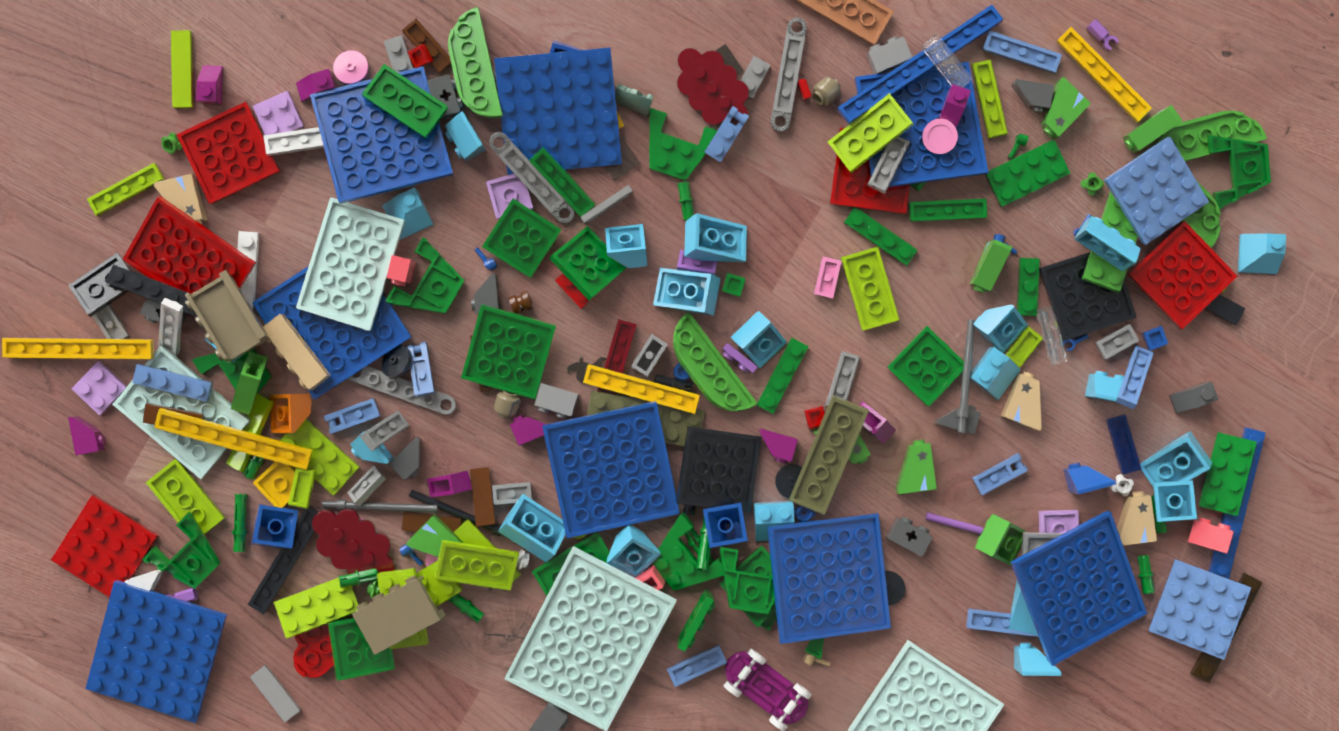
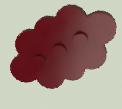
M686 48L681 51L678 56V65L683 72L678 77L677 87L681 93L689 96L690 106L702 112L704 121L712 125L722 123L733 106L741 114L745 113L748 115V110L744 103L749 97V88L743 81L737 80L736 69L730 65H725L724 58L719 52L711 50L701 54L693 48ZM732 118L730 123L737 126L739 121Z
M352 509L341 510L337 515L329 510H322L314 516L312 526L319 535L316 541L317 551L325 557H331V562L335 568L346 569L348 574L356 573V570L361 572L377 569L378 573L394 570V561L388 555L391 547L390 539L387 535L376 532L375 525L371 521L360 520L358 513Z

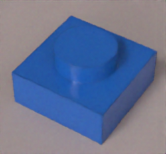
M1162 326L1142 332L1149 351L1168 344Z

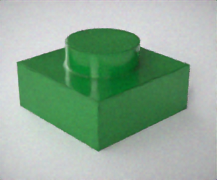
M727 273L722 292L740 297L746 278Z

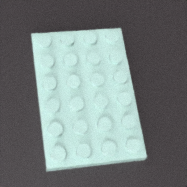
M330 197L296 308L371 331L387 282L386 277L391 256H395L405 220L348 202L339 204L338 199Z
M160 346L154 353V359H149L145 364L146 366L202 379L164 346ZM132 380L112 404L200 479L205 477L228 448L156 429L153 424L142 423L145 404L152 403L203 413L204 420L242 431L251 421L243 413L231 410L232 404L214 388H212L210 400L206 402L134 384Z

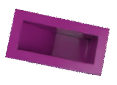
M203 65L197 79L196 101L201 104L222 105L223 66Z
M329 69L309 74L296 82L301 102L310 100V94L337 88L334 74Z
M952 84L947 93L939 119L948 120L957 128L971 90Z
M862 401L859 406L869 409L862 427L882 444H885L896 429Z
M523 415L514 418V423L510 424L518 446L543 436L542 425H546V423L529 416L524 418Z
M79 416L68 418L75 456L105 450L106 440L100 430Z
M760 428L759 433L771 455L776 457L775 461L784 464L787 461L791 462L798 439Z
M468 471L427 479L430 497L451 495L472 489Z

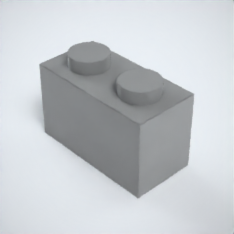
M897 36L887 40V44L883 46L876 44L870 47V51L866 54L874 74L884 73L912 58L905 38L901 37L898 39Z
M651 334L631 367L648 377L668 344Z
M541 383L534 405L538 406L539 411L549 413V410L557 412L556 416L567 419L568 416L573 415L579 394Z

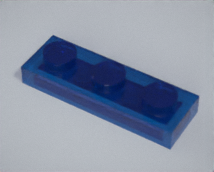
M1126 414L1105 419L1121 474L1124 475L1142 470Z

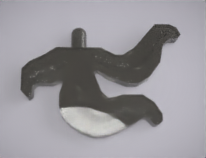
M581 356L579 362H575L567 367V373L570 374V371L577 370L576 378L579 382L583 383L586 374L585 368L587 369L589 363L583 362V357ZM600 357L595 363L590 365L601 367L602 362L606 361V358Z

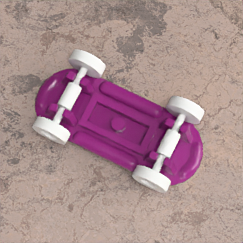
M752 648L749 652L741 651L733 654L726 663L725 674L728 681L723 685L730 693L738 698L741 694L745 695L771 715L769 721L781 731L787 729L788 726L786 724L796 723L806 715L809 706L808 699L812 696L806 688L799 683L794 685L766 664L767 660Z

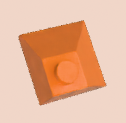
M310 393L270 395V400L274 401L270 411L271 433H295L311 413L312 401Z

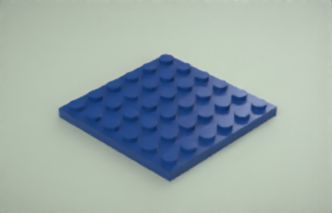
M611 47L494 58L498 97L503 113L501 118L502 132L528 160L544 147L564 169L622 164ZM507 166V175L514 174Z
M969 62L936 66L892 96L914 125L899 136L910 141L888 188L986 175L988 173ZM888 73L855 77L857 94ZM954 84L971 90L956 128L958 133L956 145L945 154L930 152L923 143V131L928 123L939 119L950 87ZM885 147L868 160L871 176Z
M423 66L398 72L431 95ZM372 79L310 94L339 204L452 176L453 171L439 122L427 139L423 138L362 97L361 94Z
M308 267L252 302L265 324H268L279 314L285 315L331 374V377L314 390L307 388L313 399L316 400L397 346L403 344L412 336L393 306L386 303L387 297L384 292L371 331L297 309V302Z
M656 401L542 425L567 538L680 514L678 503H676L677 497Z
M1110 511L1099 514L1011 561L1044 653L1052 666L1147 614Z
M879 513L767 527L779 643L784 644L891 628Z
M116 580L112 587L85 689L196 723L200 715L228 614Z

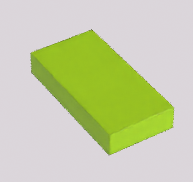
M1027 326L1005 355L1020 368L1044 338Z
M296 467L288 505L309 508L316 470H305Z

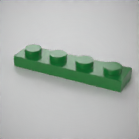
M544 147L529 159V162L580 217L595 206L596 203Z
M987 199L909 202L910 222L987 218Z
M856 207L852 209L843 222L905 266L909 264L917 252V249Z
M791 337L756 404L757 406L772 414L775 412L809 346Z

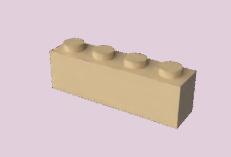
M279 314L263 327L270 338L267 341L269 343L273 342L276 346V353L281 358L284 357L286 359L288 369L293 374L296 373L300 379L298 381L304 389L314 390L331 377V374L285 315Z

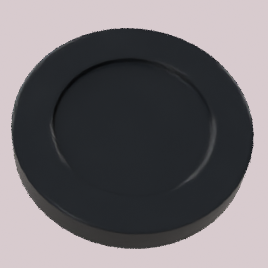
M399 345L385 354L382 360L383 373L393 379L403 376L411 364L412 355L410 350L403 345Z
M788 464L777 472L775 485L779 493L784 497L790 498L801 472V466Z
M885 571L888 605H893L903 598L905 583L896 572Z

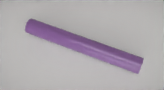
M928 512L926 514L925 520L980 535L983 531V527Z

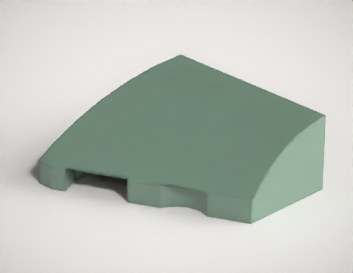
M620 84L617 85L615 90L616 104L643 116H648L650 106L654 100L653 95L648 94L646 96L636 89Z

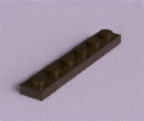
M1246 573L1242 574L1238 583L1251 587L1233 638L1263 583ZM1201 651L1190 674L1210 683L1222 659Z

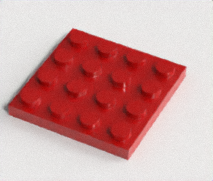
M243 102L176 134L211 205L281 172L274 157L266 155L263 134L248 102Z
M836 154L830 196L831 205L906 214L910 185L887 188L885 194L873 190V188L867 186L871 178L868 160L851 173Z
M1186 221L1181 222L1127 274L1180 330L1185 328L1238 277Z
M91 495L51 558V561L110 598L114 582L116 580L125 582L134 576L143 561L142 559L148 554L159 535L96 495Z

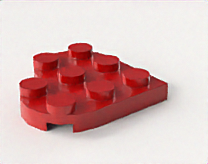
M328 624L295 636L299 646L294 651L293 666L300 675L318 678L334 666Z

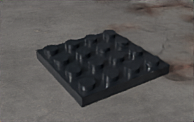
M1090 252L1039 268L1062 341L1137 318L1125 279L1118 293L1082 280Z
M687 426L676 503L709 508L741 503L742 511L750 513L762 437Z

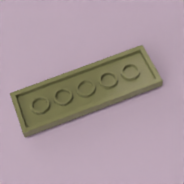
M591 390L587 416L649 403L650 401ZM657 403L665 443L685 446L687 426L702 428L704 410L696 409L694 414Z
M832 395L789 501L825 515L869 409Z

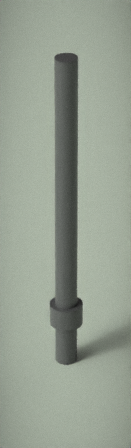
M968 320L960 409L957 410V418H959L957 433L965 434L966 419H969V410L967 408L975 331L973 324L975 320Z
M343 499L323 501L322 503L323 508L337 509L338 511L353 509L438 512V505L363 502L358 506L354 502H347V500Z

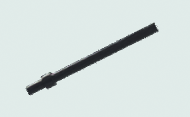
M411 490L409 497L428 505H438V509L463 520L469 519L476 525L474 515ZM498 523L496 525L480 526L492 531L494 535L499 537L502 535L498 532L501 527Z

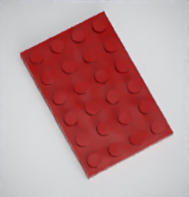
M161 196L157 197L122 259L148 278L190 294L220 277L219 273L227 270L232 275L241 290L256 264L255 261Z

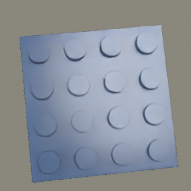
M1171 137L1165 138L1104 179V182L1143 245L1148 244L1209 202Z
M1174 559L1148 631L1224 660L1251 587Z

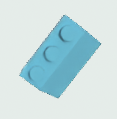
M1093 216L1084 222L1074 240L1121 271L1136 263L1141 249L1136 246L1137 244L1133 240L1124 238L1118 230L1109 228L1100 218Z
M524 494L520 496L498 530L499 533L545 562L556 554L566 535L563 519Z

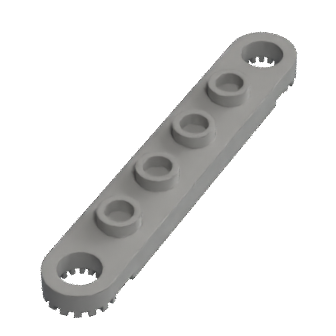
M797 17L791 19L787 25L771 115V127L777 132L785 131L790 124L807 25L803 19ZM792 24H801V32L796 33L792 31ZM777 117L785 119L786 124L783 127H777L775 124Z
M496 132L492 134L489 139L491 149L559 222H570L574 217V210L504 133ZM496 137H502L505 140V144L500 148L493 144ZM562 208H567L570 211V215L567 218H561L559 211Z
M368 366L361 370L360 377L354 378L351 376L348 378L353 382L442 414H451L456 408V401L449 395L435 391L434 394L416 397L413 382L402 378H390L382 371ZM445 399L450 400L452 403L451 408L447 411L441 407V402Z

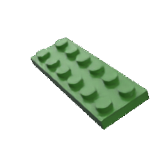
M1110 191L1101 220L1109 228L1118 230L1124 238L1131 239L1136 243L1138 236ZM1091 251L1082 280L1118 293L1121 290L1127 269L1121 271Z

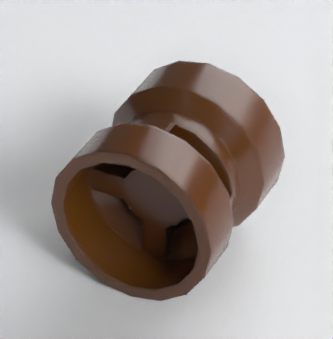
M527 291L522 292L519 296L513 295L509 297L515 314H519L525 309H533Z

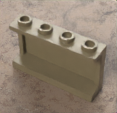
M227 270L219 273L220 277L192 294H185L188 299L185 303L191 311L194 310L197 314L195 319L201 328L204 327L207 333L205 336L211 344H215L217 348L215 353L221 361L224 359V361L230 363L270 338L232 275Z
M413 575L405 580L406 584L402 586L396 584L389 588L390 592L386 595L382 592L374 596L371 603L368 604L365 601L356 606L357 610L352 615L374 655L438 622L445 616L442 609L437 610L422 583L423 575L419 577Z

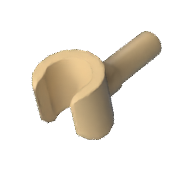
M808 652L803 657L804 662L810 666L814 661L828 667L830 666V662L818 659Z

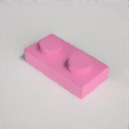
M822 257L814 295L833 299L842 261Z

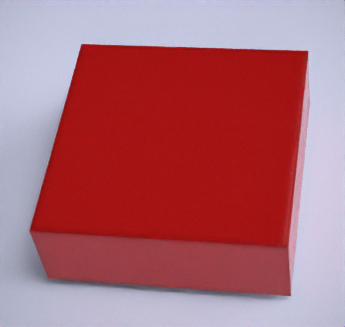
M421 44L407 52L415 68L424 67L433 62L425 44Z
M806 79L798 80L797 86L802 101L809 100L811 92Z
M823 406L804 410L808 428L812 429L820 426L825 414Z

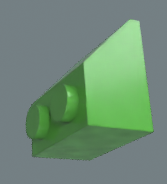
M992 514L987 520L975 548L1011 566V561L1015 559L1022 545L1023 532L1027 531Z

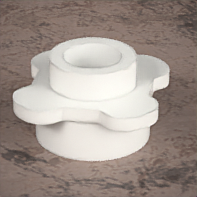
M1119 474L1116 476V485L1111 486L1113 492H1119L1122 496L1126 497L1129 495L1134 482L1132 479H1126L1123 475Z
M522 549L519 551L516 568L519 570L526 568L529 562V553H525Z

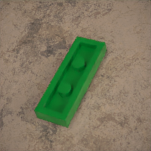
M1019 258L1016 309L1023 316H1037L1040 262L1038 258Z

